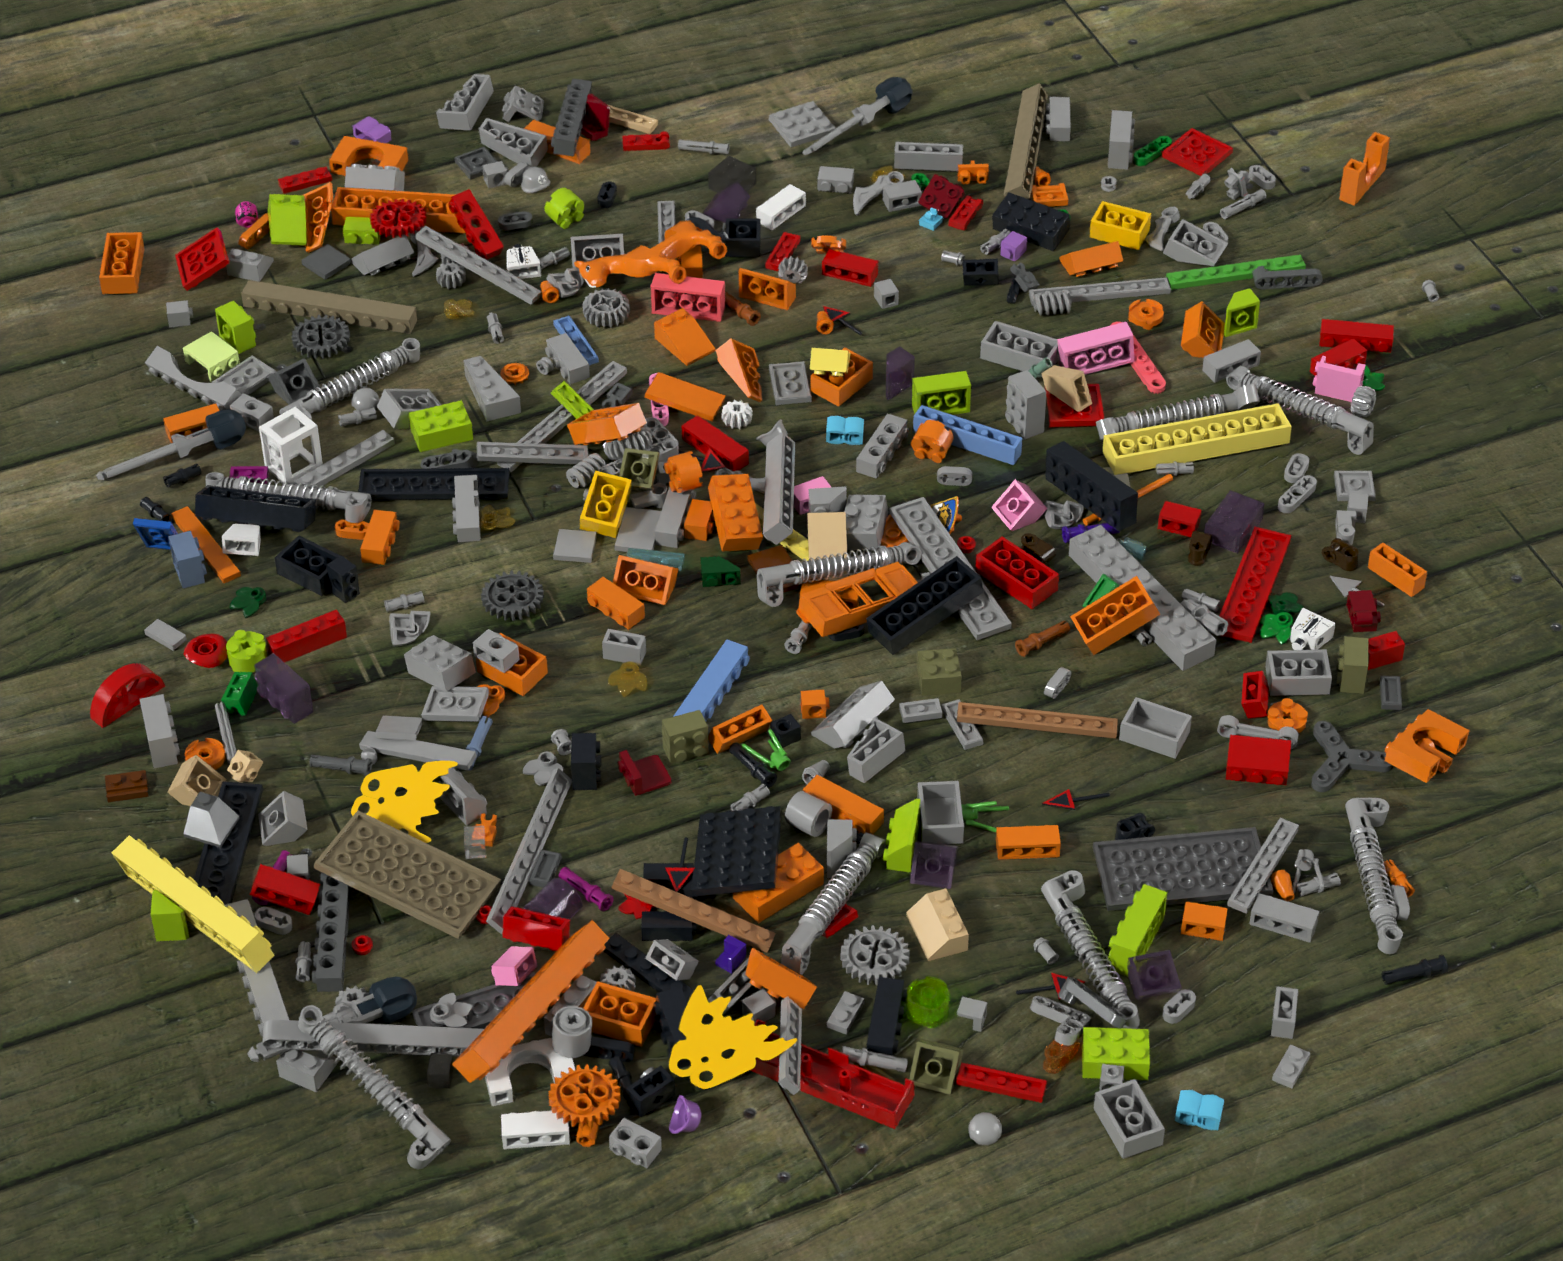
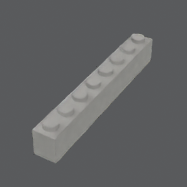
M783 431L766 445L763 535L775 545L793 533L795 442Z
M248 899L224 905L225 907L231 906L237 912V916H244L251 923L252 927L257 926ZM237 961L239 972H244L245 976L242 977L245 989L249 988L250 992H247L250 1005H255V1008L252 1009L255 1020H260L261 1024H258L261 1037H263V1023L267 1020H289L270 962L268 961L255 973L241 961Z

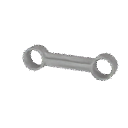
M1230 715L1222 716L1217 728L1218 733L1226 738H1230V735L1241 734L1251 737L1291 740V749L1296 747L1299 736L1298 731L1292 727H1282L1278 731L1241 724L1237 718Z

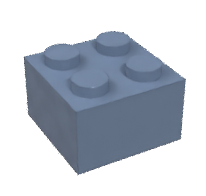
M191 531L168 536L173 564L182 588L205 583L204 575L207 572L204 563H201L204 561L202 550H198L200 547L197 537L193 538Z

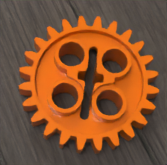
M586 1064L584 1069L577 1065V1070L575 1071L569 1067L568 1074L561 1071V1078L555 1077V1083L550 1084L551 1090L548 1093L549 1106L552 1107V1113H556L557 1119L563 1117L564 1124L571 1121L572 1127L576 1123H580L581 1128L584 1127L585 1123H588L590 1128H592L593 1122L601 1125V1119L608 1121L609 1115H615V1109L619 1108L620 1086H617V1079L612 1080V1074L606 1075L605 1069L598 1072L597 1066H594L591 1070L588 1064Z

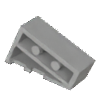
M477 475L454 476L455 497L452 498L453 509H456L453 510V522L456 523H453V534L457 535L458 542L481 541Z
M875 717L872 719L869 729L864 731L861 741H857L847 756L850 776L863 783L867 782L906 751L903 732Z

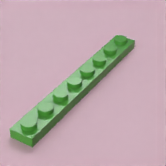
M1292 255L1166 273V278L1171 290L1251 279L1253 278L1252 271L1258 266H1264L1268 271L1305 269L1306 265L1301 255Z

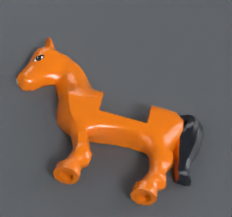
M691 217L667 229L664 234L665 240L651 249L640 245L627 254L606 256L587 262L575 261L574 265L579 268L581 276L589 287L592 288L603 286L610 273L625 274L639 278L650 276L658 271H664L669 274V279L672 282L680 284L686 278V270L680 266L679 261L674 259L698 244L708 247L709 254L713 258L721 259L727 252V246L723 241L727 240L729 236L725 232L718 233L715 231L711 224L704 219Z

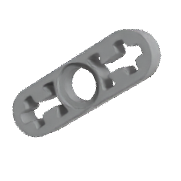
M1310 475L1302 476L1279 498V511L1282 513L1293 512L1316 490L1317 480ZM1293 493H1300V494H1302V495H1301V496H1295V495H1293Z

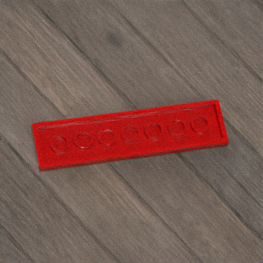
M1254 527L1219 615L1228 622L1227 632L1223 636L1252 643L1291 542V535Z

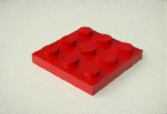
M1191 128L1162 152V157L1201 176L1202 174H1208L1233 153V147Z
M217 227L175 255L182 285L186 291L197 286L200 282L211 277L212 274L229 264L223 236Z
M1087 384L1092 404L1080 412L1046 390L1049 427L1096 426L1097 421L1104 419L1099 384Z

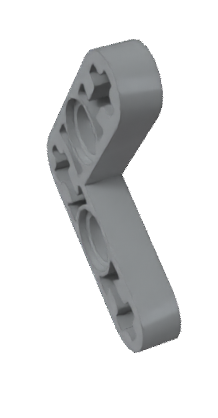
M1034 996L1032 998L1030 1009L1033 1012L1062 1023L1057 1028L1054 1038L1056 1042L1062 1045L1074 1044L1083 1034V1027L1089 1026L1091 1018L1084 1012L1043 996Z

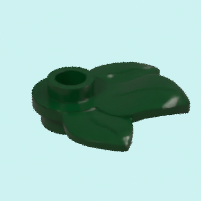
M260 587L240 588L236 591L237 597L230 603V609H243L244 617H250L265 602V590Z
M1285 592L1281 596L1271 593L1268 598V602L1272 604V612L1275 615L1281 612L1298 613L1302 608H1305L1297 603L1298 597L1294 593Z

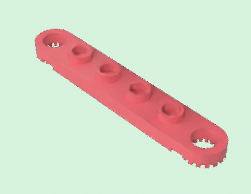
M1114 322V323H1112L1111 325H1115V324H1119V323H1123V322ZM1133 335L1134 362L1130 364L1144 385L1147 386L1148 391L1153 392V394H1161L1166 388V381Z

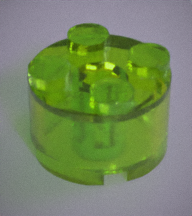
M925 976V979H915L907 989V1017L919 1025L936 1028L949 1014L950 991L946 983L937 977Z

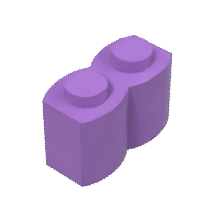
M366 117L353 125V134L356 138L381 143L391 141L390 129L383 124H379L372 117Z

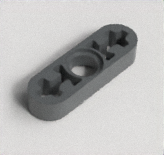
M460 450L426 457L421 461L420 465L422 469L469 468L474 463V457L469 450ZM452 460L449 464L443 465L445 461Z

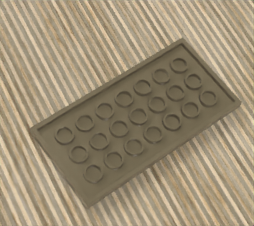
M360 811L353 815L314 863V869L458 939L475 919L479 909L488 902L501 884V879Z

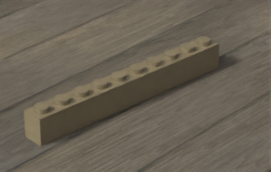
M1040 83L1022 92L1004 190L1005 197L1008 192L1026 199L1031 197L1048 94Z
M248 280L241 293L243 307L309 318L311 316L317 318L318 315L321 318H324L325 315L328 318L334 316L335 320L340 318L341 322L345 321L346 324L411 334L417 322L416 307L252 280Z

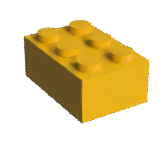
M1102 201L1090 223V238L1109 243L1118 241L1121 246L1139 250L1150 230L1151 213Z
M595 471L580 516V529L616 538L631 493L632 480Z

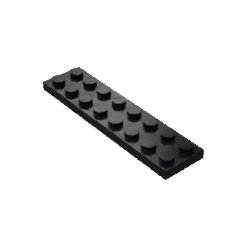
M361 469L358 492L371 494V500L452 499L455 497L454 476L477 475L479 499H508L510 469Z
M222 781L218 797L238 814L240 819L221 848L204 843L194 880L197 882L198 887L204 886L211 893L212 897L217 896L224 905L231 904L263 793L262 784Z

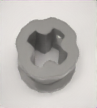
M565 729L553 732L551 741L557 745L559 754H570L572 740L568 738V732Z

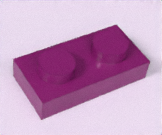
M231 466L229 477L239 478L240 476H247L248 479L251 477L255 480L261 478L263 481L268 479L269 469L268 466Z

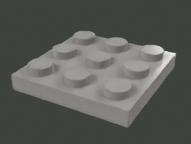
M814 101L769 115V121L790 147L823 138L836 129Z

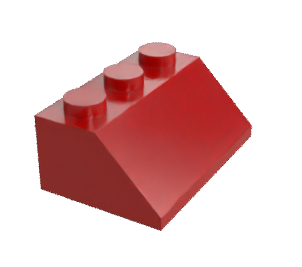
M1230 735L1225 780L1287 785L1291 740Z

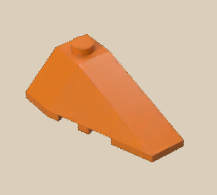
M331 182L303 195L306 210L307 253L323 245L333 201Z
M729 339L716 349L718 362L748 398L761 402V385L758 383L760 373L757 372L759 361L754 348L734 339Z

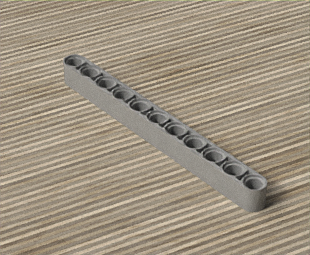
M267 1020L263 1023L262 1044L264 1047L322 1051V1046L316 1042V1039L312 1038V1035L304 1034L300 1031L298 1021ZM329 1022L333 1029L341 1030L346 1034L345 1040H352L351 1046L358 1045L357 1052L364 1051L366 1053L460 1056L484 1030L476 1028Z

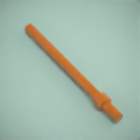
M1168 474L1137 490L1138 498L1172 481V475ZM1093 513L1084 518L1083 523L1087 526L1096 520L1100 521L1102 519Z

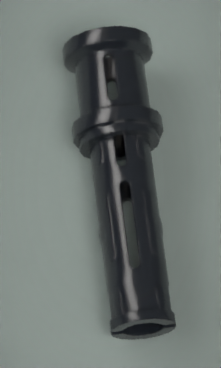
M738 742L730 746V753L750 770L753 778L758 779L761 784L768 788L775 784L777 774L769 771L765 763L758 762Z
M1442 954L1438 955V958L1422 959L1414 965L1383 971L1382 980L1387 985L1414 977L1423 976L1428 978L1431 977V974L1440 972L1445 974L1448 973V964L1445 956Z

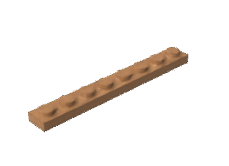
M964 702L958 703L957 722L1106 738L1117 737V718Z
M622 869L619 870L612 885L614 890L725 936L730 935L768 953L776 934Z

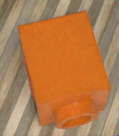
M801 691L802 719L826 718V709H830L829 697H825V691Z

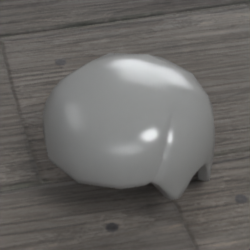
M371 388L358 389L353 394L352 407L359 411L371 408L376 410L380 400L379 396Z
M979 1113L969 1123V1136L979 1145H991L1001 1137V1123L992 1113Z

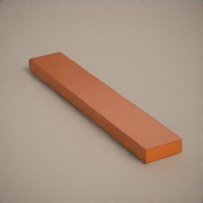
M188 506L171 513L172 519L182 532L191 531L193 538L197 537L200 547L198 550H202L205 561L223 583L241 576L239 569L227 554L223 553V549Z

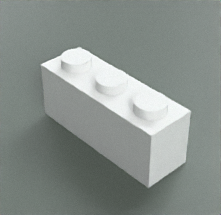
M789 184L756 208V218H761V225L774 230L806 206V192Z
M552 1111L501 1114L503 1149L570 1144L569 1122L564 1124L563 1117L557 1119L556 1113H552Z

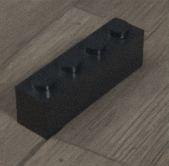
M879 977L866 1044L868 1051L893 1056V1053L898 1052L899 1040H896V1036L901 1035L902 1023H899V1019L904 1018L905 1006H902V1002L907 1001L908 989H904V980Z

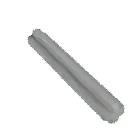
M221 702L216 703L215 710L227 762L230 764L236 754V748L225 704Z

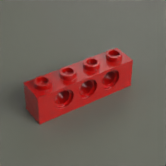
M470 189L452 196L448 203L451 213L455 214L458 225L464 229L467 240L475 248V253L485 260L501 254L504 246Z

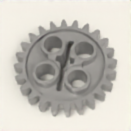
M872 925L871 930L863 927V932H860L856 929L855 935L849 934V940L844 939V946H841L842 967H846V973L852 972V979L858 976L860 983L864 979L867 980V985L871 981H875V984L878 985L879 977L895 979V975L901 977L902 971H906V965H909L908 944L904 943V937L898 938V932L891 934V928L883 931V926H880L878 930H875L874 925ZM879 942L878 951L876 952L875 965L874 968L871 969L872 959L874 958L875 946L876 943Z

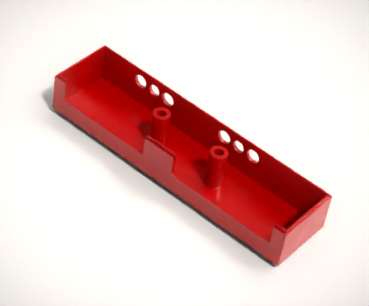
M757 1019L754 1026L765 1025V1022ZM772 1032L763 1042L777 1040L780 1038V1035ZM801 1044L800 1091L896 1129L914 1098V1081L905 1078V1085L850 1064L849 1055L828 1048V1054ZM780 1054L771 1060L755 1058L756 1066L750 1071L779 1082Z

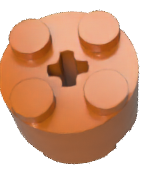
M926 420L925 423H921L911 441L912 448L915 451L914 455L919 459H924L925 457L932 459L935 463H941L954 440L952 431L950 429L947 431L944 428L945 425L939 421Z
M692 451L671 456L668 458L667 463H664V470L670 477L669 485L672 492L683 493L702 487L703 482L699 483V478L702 477L701 467L697 457L691 456L693 454Z

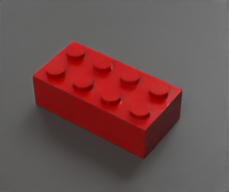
M1003 536L976 555L975 571L1030 609H1034L1058 591L1059 574Z

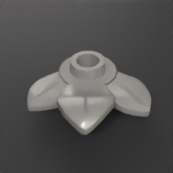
M546 751L542 752L536 760L526 763L523 768V774L534 775L535 783L542 786L548 783L553 770L559 768L563 772V767L557 763V758L553 753Z
M454 993L446 994L439 999L438 1004L432 1007L430 1018L437 1024L444 1023L448 1027L462 1028L467 1025L465 1018L470 1014L472 1005L456 1002Z

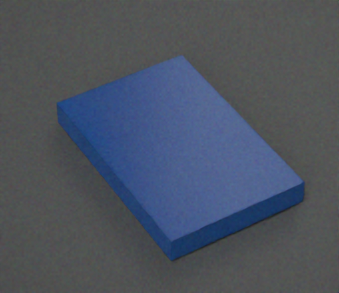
M134 518L133 525L146 547L171 550L168 536L178 534L172 522Z

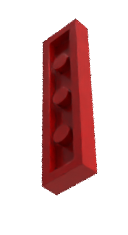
M961 1062L956 1085L1042 1103L1047 1080Z

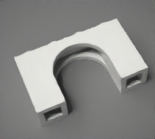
M552 1037L516 1046L513 1045L510 1054L504 1059L501 1058L499 1066L485 1076L491 1105L497 1106L513 1102L509 1077L518 1066L526 1063L541 1064L550 1071L555 1083L554 1078H561V1071L568 1074L569 1067L575 1071L573 1059L560 1056L555 1052L552 1047Z

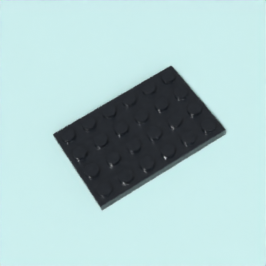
M781 806L700 814L691 887L693 897L772 889L776 887L782 818Z

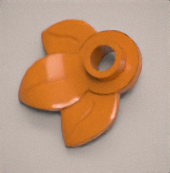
M487 684L477 686L488 687L489 690L483 716L489 717L499 709V704L505 699V690L499 685L492 687Z

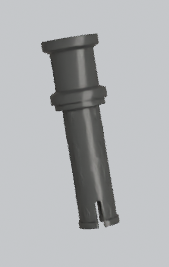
M312 754L309 761L310 767L342 770L350 775L359 773L367 776L372 770V760L369 758L361 760L351 756L346 759Z

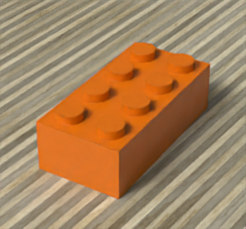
M142 232L107 233L99 275L102 294H132L138 292L145 249Z
M639 403L591 410L568 423L567 426L575 445H589L593 442L598 444L605 440L606 442H611L615 439H618V441L628 438L629 433L640 431V427L647 422Z
M749 474L712 476L708 492L721 550L759 549L763 535Z
M1135 576L1070 617L1093 655L1161 614L1139 578Z
M797 843L778 854L775 888L733 892V899L759 924L823 885L824 867Z

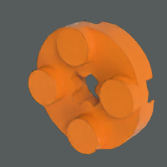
M817 236V240L814 237L812 238L811 247L816 249L818 254H826V251L828 252L829 249L844 252L846 240L841 238V241H838L835 236Z
M1141 299L1134 301L1129 306L1128 320L1146 330H1151L1153 326L1163 321V306L1159 302L1152 299H1146V302H1140Z
M1284 698L1282 701L1274 703L1268 710V726L1273 730L1279 731L1282 727H1292L1300 733L1306 727L1308 712L1301 705L1293 702L1292 699Z
M205 738V741L201 742L199 740L193 741L185 750V761L197 755L214 770L220 768L226 760L224 746L220 741L213 738Z

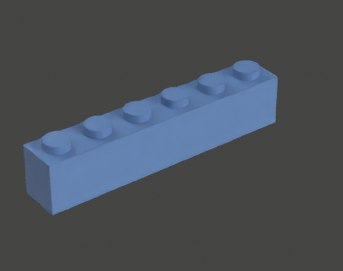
M923 405L919 407L913 416L914 433H916L921 423H925L926 420H935L943 423L947 431L949 429L952 431L954 440L951 445L1011 465H1014L1021 455L1022 437Z
M726 640L674 716L700 710L705 721L711 718L716 706L721 704L725 693L730 691L733 681L739 678L742 668L747 666L750 659L748 647Z

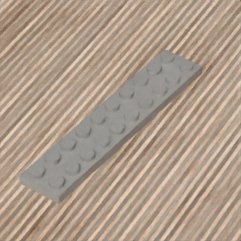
M924 497L890 508V515L910 544L921 550V560L930 573H933L956 556L975 572ZM983 582V593L957 610V613L976 640L1011 629L1012 624Z

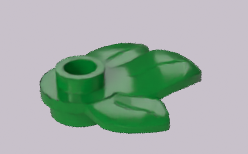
M1365 366L1362 386L1371 387L1375 391L1384 389L1385 385L1382 383L1384 374L1371 373L1369 368Z
M1289 613L1266 614L1261 617L1259 622L1263 625L1260 629L1261 639L1276 636L1281 645L1289 640L1291 637L1290 627L1293 624V618Z

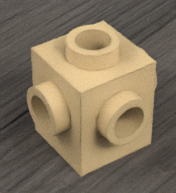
M237 750L227 771L233 775L232 778L237 782L243 783L245 781L252 783L257 777L263 761L250 751Z

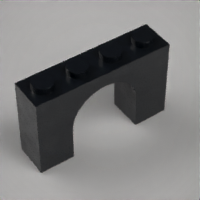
M644 863L643 878L675 891L665 868H679L680 863ZM684 863L683 868H694V863ZM692 874L678 893L698 900V896L693 897L691 892ZM642 911V941L664 939L670 941H693V933H697V924L667 911Z

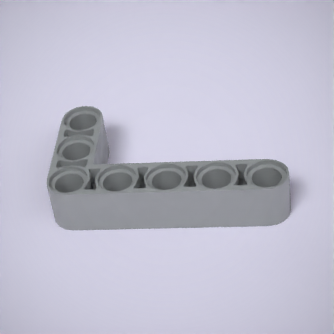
M654 417L646 418L647 423L643 427L648 428L649 432H651L653 444L644 450L659 452L658 462H667L669 457L679 455V444L676 438L658 419ZM623 458L602 466L598 471L619 476Z

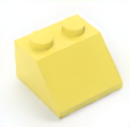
M812 348L810 370L814 371V374L825 375V372H832V376H843V373H848L851 353L848 350Z

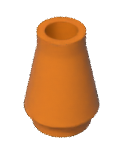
M1036 166L1034 174L1036 186H1048L1051 181L1050 174Z
M543 281L540 284L543 300L548 303L556 302L559 298V290L551 285L549 281Z
M820 311L817 314L816 328L822 334H829L834 328V323L825 311Z
M1285 870L1274 872L1270 877L1271 884L1284 901H1292L1295 895L1290 874Z

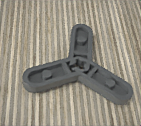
M1319 721L1314 725L1313 735L1329 757L1312 776L1311 786L1315 791L1327 792L1347 769L1388 772L1393 768V765L1384 761L1386 752L1349 749L1331 723Z

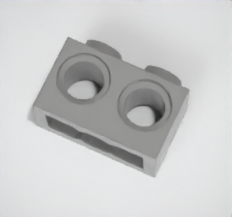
M625 1118L621 1120L609 1136L610 1150L618 1156L622 1155L631 1160L632 1163L645 1168L649 1167L662 1150L661 1136Z

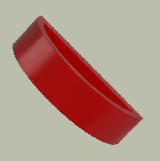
M133 663L125 665L109 675L98 688L91 703L90 718L104 728L140 704L141 698L152 696L164 688L165 684L157 674L143 664Z

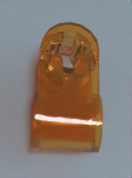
M1054 1039L1044 1050L1046 1057L1043 1062L1044 1070L1051 1074L1059 1073L1075 1057L1080 1043L1076 1041L1072 1045H1062Z

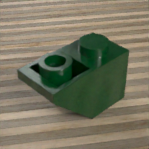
M720 556L700 557L703 587L741 584V573L738 566Z

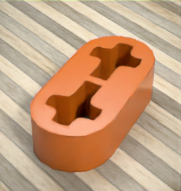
M339 520L335 524L336 535L341 538L364 540L369 523L365 521L350 523L346 520Z

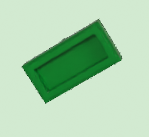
M1102 574L1082 606L1085 608L1120 585L1106 574Z

